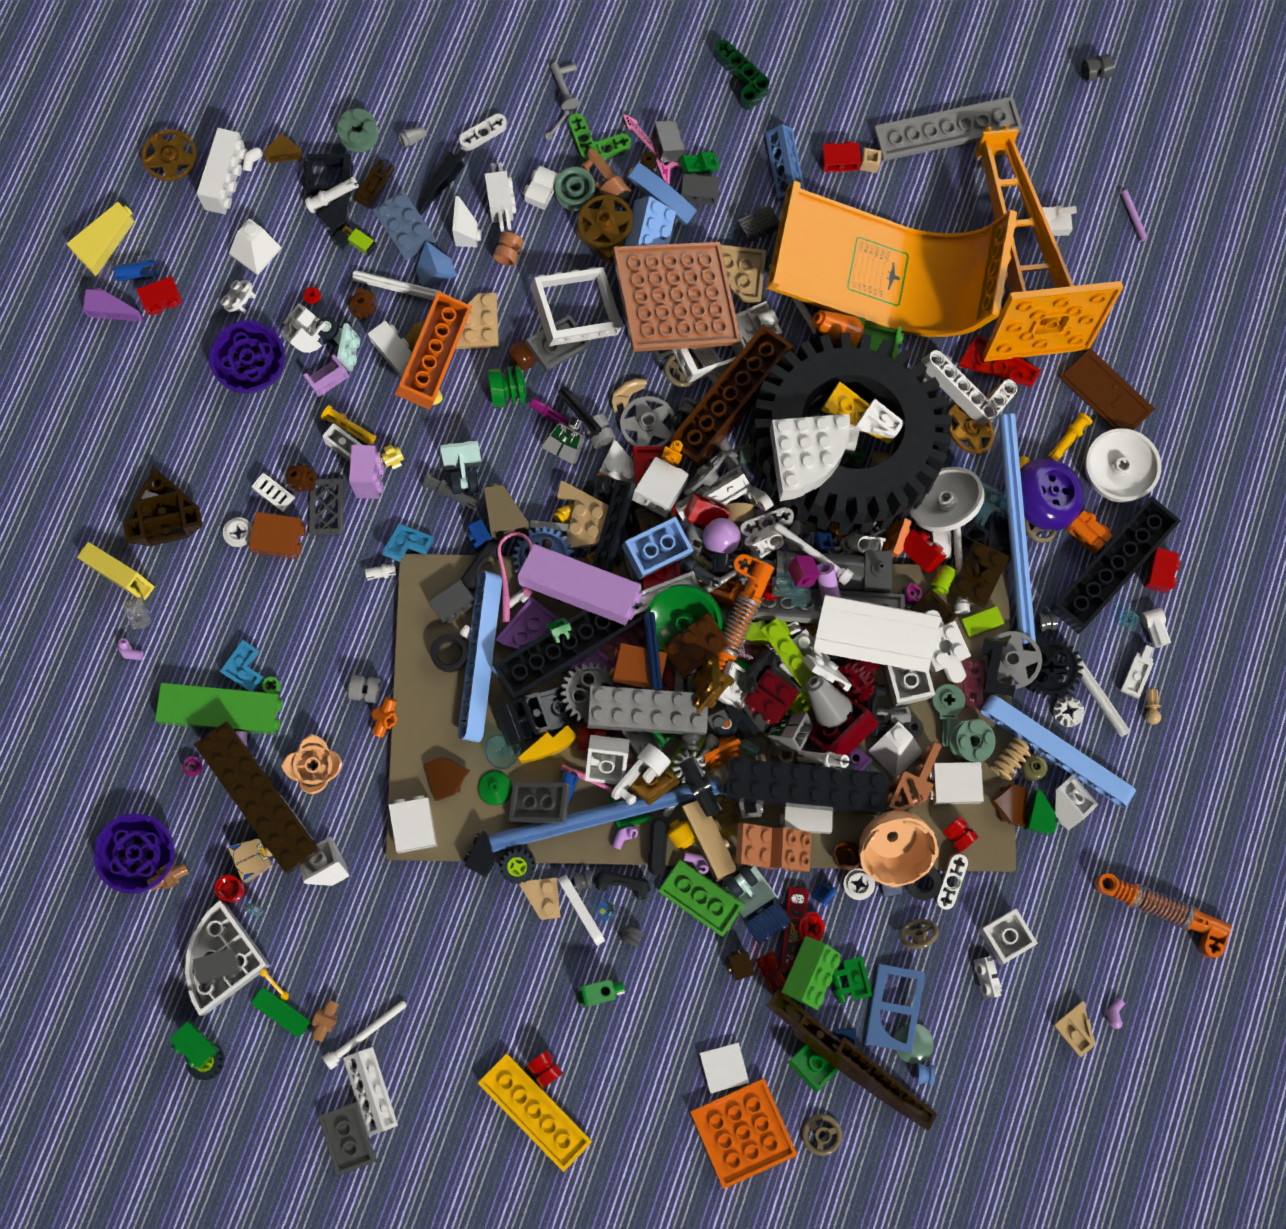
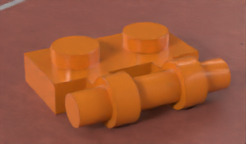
M904 518L891 523L890 528L887 529L885 534L886 542L883 544L882 551H892V557L899 556L902 553L905 538L910 532V520Z

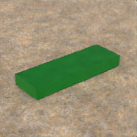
M265 987L260 989L250 1003L299 1039L312 1022Z

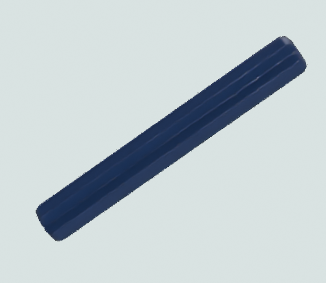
M647 612L644 614L651 688L652 690L662 689L655 613Z

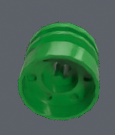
M515 365L516 374H511V368L508 366L507 375L503 376L500 368L488 369L493 408L506 407V398H510L513 406H515V397L518 396L520 404H525L526 386L520 365Z

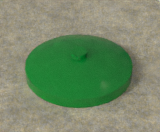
M678 584L663 589L653 598L646 613H655L658 650L664 653L666 652L662 647L707 613H711L721 631L723 629V617L717 602L709 593L693 585Z

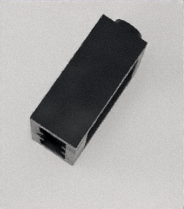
M307 153V160H304L306 177H303L302 180L303 188L306 189L307 194L316 196L321 190L327 191L335 187L332 185H313L314 166L343 167L342 182L353 177L354 163L352 156ZM352 191L348 192V196L352 197Z

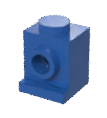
M481 519L478 521L473 520L466 525L469 529L467 535L471 543L475 542L474 548L476 552L480 551L488 541L493 542Z

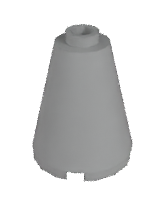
M814 676L808 680L806 689L819 725L834 728L843 724L848 719L847 715L849 712L852 713L853 710L849 698L822 676Z

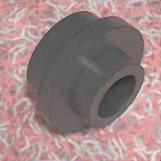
M911 718V722H906L904 725L914 738L919 737L923 733L924 726L919 719ZM912 724L917 726V731L911 729Z

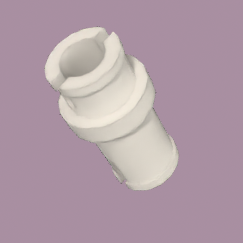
M383 563L379 567L365 569L367 581L382 577L386 579L391 575H396L394 563L388 565Z

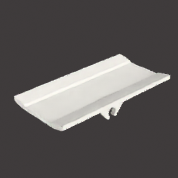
M825 595L813 652L929 673L936 636L942 617Z

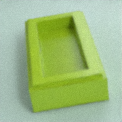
M997 606L961 620L968 638L1005 624Z

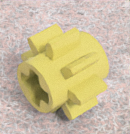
M392 444L385 447V453L381 454L386 467L392 466L393 469L402 466L400 461L404 460L399 447L393 448Z

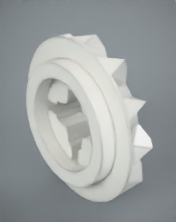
M233 518L225 524L223 537L232 547L241 548L249 544L253 526L245 518ZM238 527L241 531H244L240 535V539L234 534L237 532Z
M1073 696L1062 697L1055 703L1053 708L1056 721L1065 727L1078 725L1085 715L1084 706H1082L1080 700L1073 698ZM1067 706H1069L1070 709H1076L1072 713V717L1069 714H1062L1065 710H1067Z
M855 868L849 871L844 878V890L849 897L855 900L868 898L875 889V880L864 872L862 868ZM861 877L862 883L867 885V887L860 886L857 890L856 885L851 881H858Z

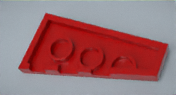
M976 334L958 365L1000 379H1010L1017 384L1027 387L1033 386L1041 372L1039 368L1019 357L983 362L982 354L989 340Z

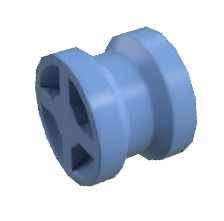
M917 1064L916 1083L934 1085L935 1065L926 1067L923 1064Z

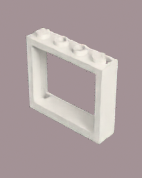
M590 267L587 270L581 271L575 269L568 273L556 272L548 276L538 275L533 279L530 287L549 346L615 336L622 329L621 320L604 267ZM597 280L610 322L557 331L543 288Z
M740 329L741 343L740 345H732L736 357L746 346ZM687 348L672 349L688 383L726 370L736 358L733 357L697 369Z

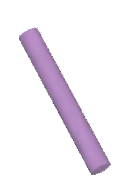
M1124 190L1121 192L1122 198L1140 240L1145 241L1148 239L1128 190Z

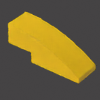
M568 725L554 737L547 732L521 754L518 760L520 763H528L548 758L568 748L578 740V736Z

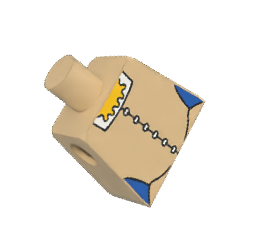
M260 838L228 847L244 883L250 882L273 866L270 858L273 855Z

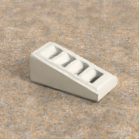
M262 473L252 485V489L283 513L295 499L292 494L265 473ZM271 486H273L274 488L267 495V491L271 488ZM278 490H279V491H280L279 495H278L275 499H273L274 495H275V494L278 492ZM284 495L287 496L286 499L280 505L278 502L283 498Z

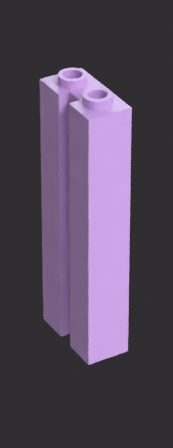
M536 544L533 545L518 574L519 585L626 625L629 619L632 620L635 614L633 607L636 603L639 604L643 597L641 584Z

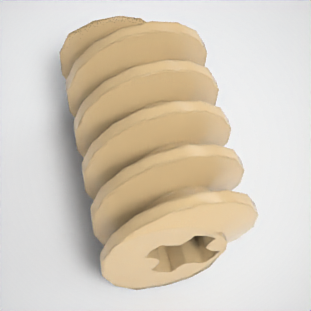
M1017 737L1012 738V742L1007 745L1008 748H1005L1003 754L998 756V760L993 762L994 766H990V769L996 775L1009 781L1012 780L1009 775L1010 773L1017 774L1014 767L1021 769V765L1018 762H1026L1023 756H1031L1028 751L1030 749L1029 746Z

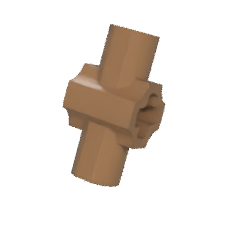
M185 863L175 867L172 866L167 877L159 885L152 888L151 891L163 887L164 890L169 889L180 883L179 879L189 874ZM165 866L156 871L157 875L147 879L148 885L164 873Z
M327 999L323 1010L318 1009L313 1018L312 1026H315L310 1038L323 1042L326 1033L332 1032L338 1016H335L339 1006L338 1003Z

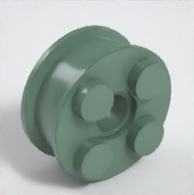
M364 109L348 110L341 115L337 122V133L340 141L351 152L361 153L368 151L378 141L379 130L376 120L370 112Z
M570 167L563 170L555 181V194L558 203L567 210L581 211L589 200L595 198V180L591 173L580 167ZM577 187L579 190L573 191L571 188Z
M982 720L960 721L950 731L948 739L949 748L952 754L962 762H982L989 758L994 751V732ZM971 737L973 738V741H974V742H973V745H971V740H970Z

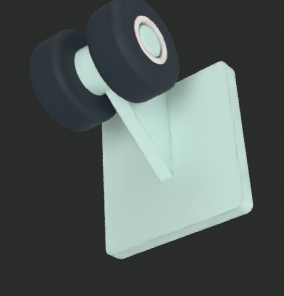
M328 316L321 318L317 322L316 328L320 325L321 321L326 325L319 331L318 335L329 346L339 345L338 360L348 371H353V367L357 362L356 352L357 348L360 347V337L348 323H344L343 328H341L334 318Z
M478 441L441 445L440 450L444 469L461 468L462 478L459 472L450 474L452 493L454 495L461 494L462 489L469 488L470 493H478L477 471H468L466 477L465 469L482 466Z
M740 865L738 867L740 874L735 877L732 874H728L723 878L727 885L724 889L745 903L740 911L743 917H746L774 897H777L755 866L750 869L747 865Z

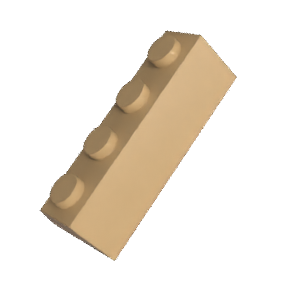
M698 800L682 806L681 812L685 820L689 822L693 833L696 834V843L709 865V870L715 882L723 879L728 874L737 872L739 864H736L735 855H730L728 840L726 837L722 838L719 832L722 829L718 820H713L712 816L707 817Z

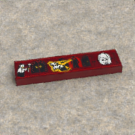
M789 886L786 912L789 914L791 921L784 929L780 967L792 968L802 946L803 940L799 939L800 933L797 931L799 924L797 922L801 921V915H805L807 912L809 889Z

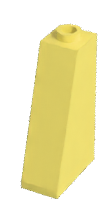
M119 202L114 204L67 243L70 250L94 276L100 272L134 223L131 217L133 214L126 205L122 206Z
M90 542L82 548L77 556L87 566L142 602L147 599L155 588L139 573Z

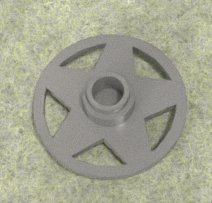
M652 396L637 398L631 401L622 412L620 419L621 432L626 441L632 446H648L653 436L664 441L652 446H665L675 433V429L672 425L670 431L663 422L669 414L672 419L674 411L660 398ZM645 401L656 402L662 406L651 410ZM635 405L636 416L625 419L627 412ZM626 430L637 432V443L628 436Z
M721 451L708 460L705 465H702L694 477L687 483L683 492L689 495L702 484L710 487L719 478L716 469L725 459L726 453Z
M1008 631L993 638L999 640L1003 637L1011 636L1007 646L1003 647L997 680L1000 682L999 680L1011 675L1018 684L1010 685H1016L1015 689L1029 685L1038 676L1042 666V655L1037 643L1031 637L1021 632ZM1022 638L1030 642L1036 651L1023 650ZM983 655V665L986 674H988L989 669L988 655ZM1038 662L1034 674L1028 679L1026 667Z

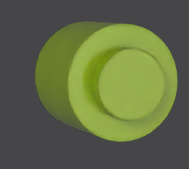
M947 565L940 568L931 583L933 591L939 595H943V593L948 594L956 579V570Z

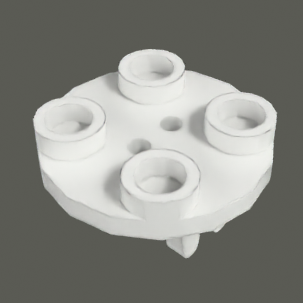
M235 280L230 286V291L221 299L220 303L228 312L238 311L245 314L246 310L242 305H244L248 298L252 297L255 299L256 295L252 292L251 282L248 280Z

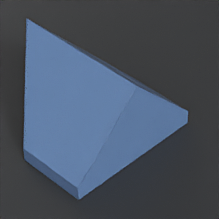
M425 241L416 268L421 286L426 287L456 277L457 274L451 258Z

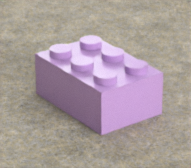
M352 445L349 483L356 498L379 499L380 493H383L381 475L385 473V464H383V460L380 458V452H377L376 446Z

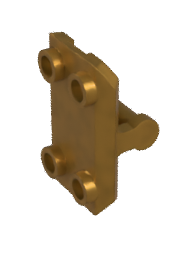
M714 656L707 658L699 672L696 671L692 677V682L696 684V697L692 702V706L696 707V712L702 713L705 705L708 708H713L716 705V700L726 688L734 683L732 676L720 671L719 659Z

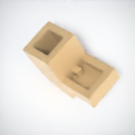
M726 504L731 512L728 519L732 520L738 527L745 521L758 517L756 514L757 508H754L753 504Z

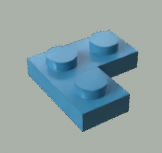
M398 524L383 550V556L401 562L408 548L426 555L433 543L434 537Z
M242 640L220 672L246 690L255 692L264 677L249 668V666L260 651Z

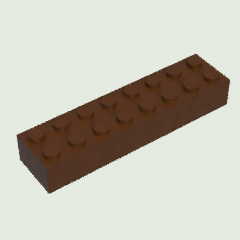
M763 324L668 440L669 443L672 444L675 440L681 441L683 447L680 453L699 468L704 465L758 399L763 381H767L771 368L775 364L780 367L783 356L790 350L793 354L795 353L793 345Z

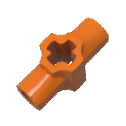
M385 697L382 706H378L373 710L371 715L375 722L372 730L373 735L383 738L386 730L396 724L397 718L394 709L397 701L395 699Z

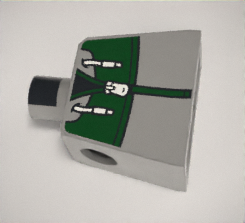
M572 416L568 425L558 423L541 448L571 464H576L585 438V434L578 431L582 421Z
M807 712L788 714L783 716L779 724L774 723L772 727H769L764 736L770 739L774 748L778 750L800 752L814 725Z

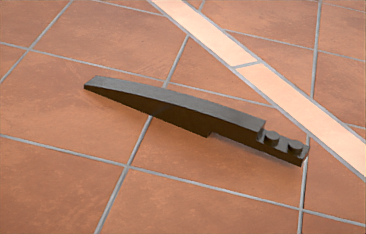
M777 989L773 992L766 1007L795 1030L794 1036L875 1097L927 1131L930 1130L937 1116L935 1111L845 1037L842 1039L836 1037L786 994L782 993L781 990Z

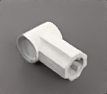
M1161 608L1142 612L1141 622L1149 632L1153 647L1159 648L1170 644L1171 641L1165 626L1166 617L1164 611Z

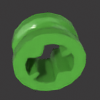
M267 677L264 679L262 687L266 693L277 694L281 690V683L275 677ZM269 682H276V684H274L276 686L274 690H267V688H269V686L267 685Z

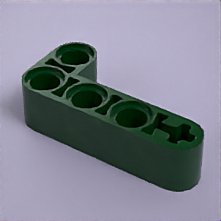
M718 41L715 46V60L744 86L741 91L740 106L743 109L750 110L767 96L770 84L769 79L729 41Z

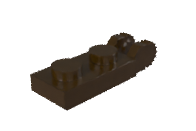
M380 159L374 169H371L356 194L355 202L372 209L391 177L394 166L390 164L384 174H381L384 161Z

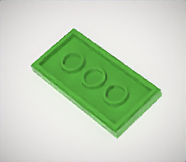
M681 858L658 890L663 896L722 937L745 905L744 902L704 874L699 873V871Z

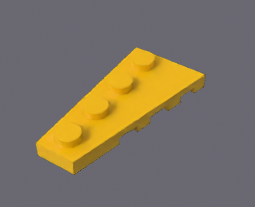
M839 382L821 411L830 415L849 414L850 425L855 427L870 404ZM868 433L887 443H890L893 440L891 438Z

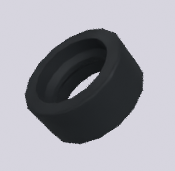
M442 635L431 646L433 663L444 672L452 673L458 671L467 662V646L456 635ZM452 642L459 646L461 657L456 663L445 664L439 659L438 651L444 643Z

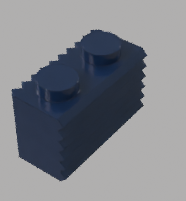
M774 897L743 918L745 926L758 943L771 938L772 934L778 929H785L791 921L789 914L777 897Z

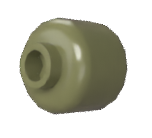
M1039 755L1028 756L1025 758L1026 762H1021L1020 764L1021 775L1028 781L1040 780L1047 773L1048 765L1045 759Z

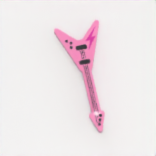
M624 114L623 118L628 130L632 129L656 155V164L662 179L670 185V170L672 168H682L680 161L660 163L654 142L637 125V120Z

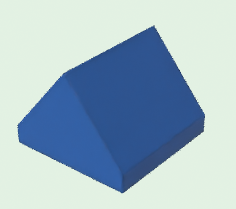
M822 882L811 897L825 908L837 894V890Z

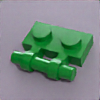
M863 956L842 961L844 966L842 970H838V967L835 968L832 978L835 986L834 994L837 996L839 1004L847 1002L845 997L847 993L851 994L852 1001L872 996ZM846 975L849 987L843 988L840 976Z

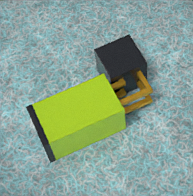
M345 226L342 231L338 230L332 237L333 243L342 250L349 243L368 257L377 247L374 240L357 228L353 231Z

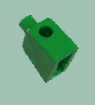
M612 980L576 988L580 1009L616 1000V995L625 993L623 982L612 983ZM601 989L605 990L604 996L601 994Z

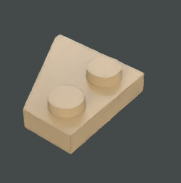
M557 878L529 880L519 884L541 920L561 918Z
M1084 1001L1079 1002L1053 1024L1054 1028L1079 1058L1096 1045L1094 1035L1091 1033V1024L1087 1017Z

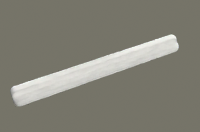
M357 270L354 271L352 276L356 282L433 300L437 291H439Z
M1082 661L1078 664L1083 666V670L1078 671L1083 674L1081 680L1121 737L1125 736L1130 732L1129 728Z

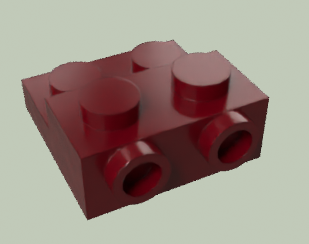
M767 669L758 682V689L754 693L749 692L744 702L747 703L746 708L753 713L758 711L763 714L761 718L767 723L772 724L774 722L779 724L800 691Z

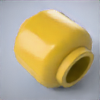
M676 819L669 824L670 829L667 832V836L676 848L682 847V849H685L696 841V834L693 833L687 820L680 821Z

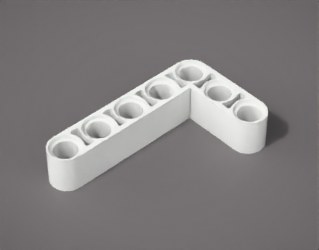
M934 350L921 360L927 367L926 373L931 378L935 377L940 387L978 425H985L996 418L1017 392L1016 383L1008 379L996 386L985 397L940 351Z

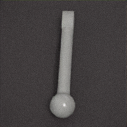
M565 110L563 116L550 133L545 134L546 140H552L553 133L565 118L570 116L569 110Z

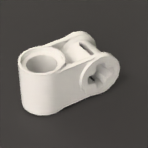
M769 525L757 533L749 535L744 543L749 547L751 557L754 558L759 555L763 558L770 552L782 547L784 538L781 533L774 529V525Z
M853 534L848 539V546L851 550L864 553L865 550L882 551L886 538Z

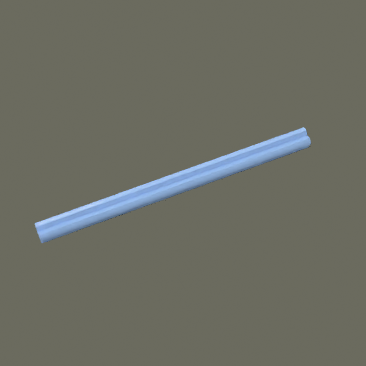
M1015 414L999 415L1017 626L1018 632L1028 635L1036 642ZM1022 638V644L1030 643Z

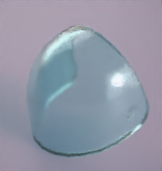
M493 735L487 742L485 755L493 767L508 769L516 762L522 748L520 744L507 747L504 736Z

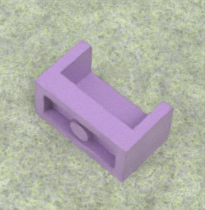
M335 354L331 355L333 361L311 376H308L307 373L303 374L306 382L318 398L349 377L347 370Z

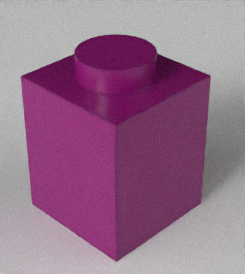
M812 555L795 556L788 566L795 587H810L820 576Z

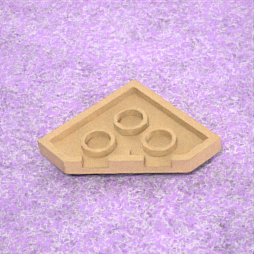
M721 245L731 290L742 302L760 304L766 250Z
M478 293L468 303V305L472 306L456 349L499 347L497 293Z

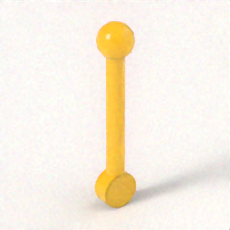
M266 969L260 970V975L265 977L281 994L280 998L284 1001L288 1000L289 993L283 992L268 975Z

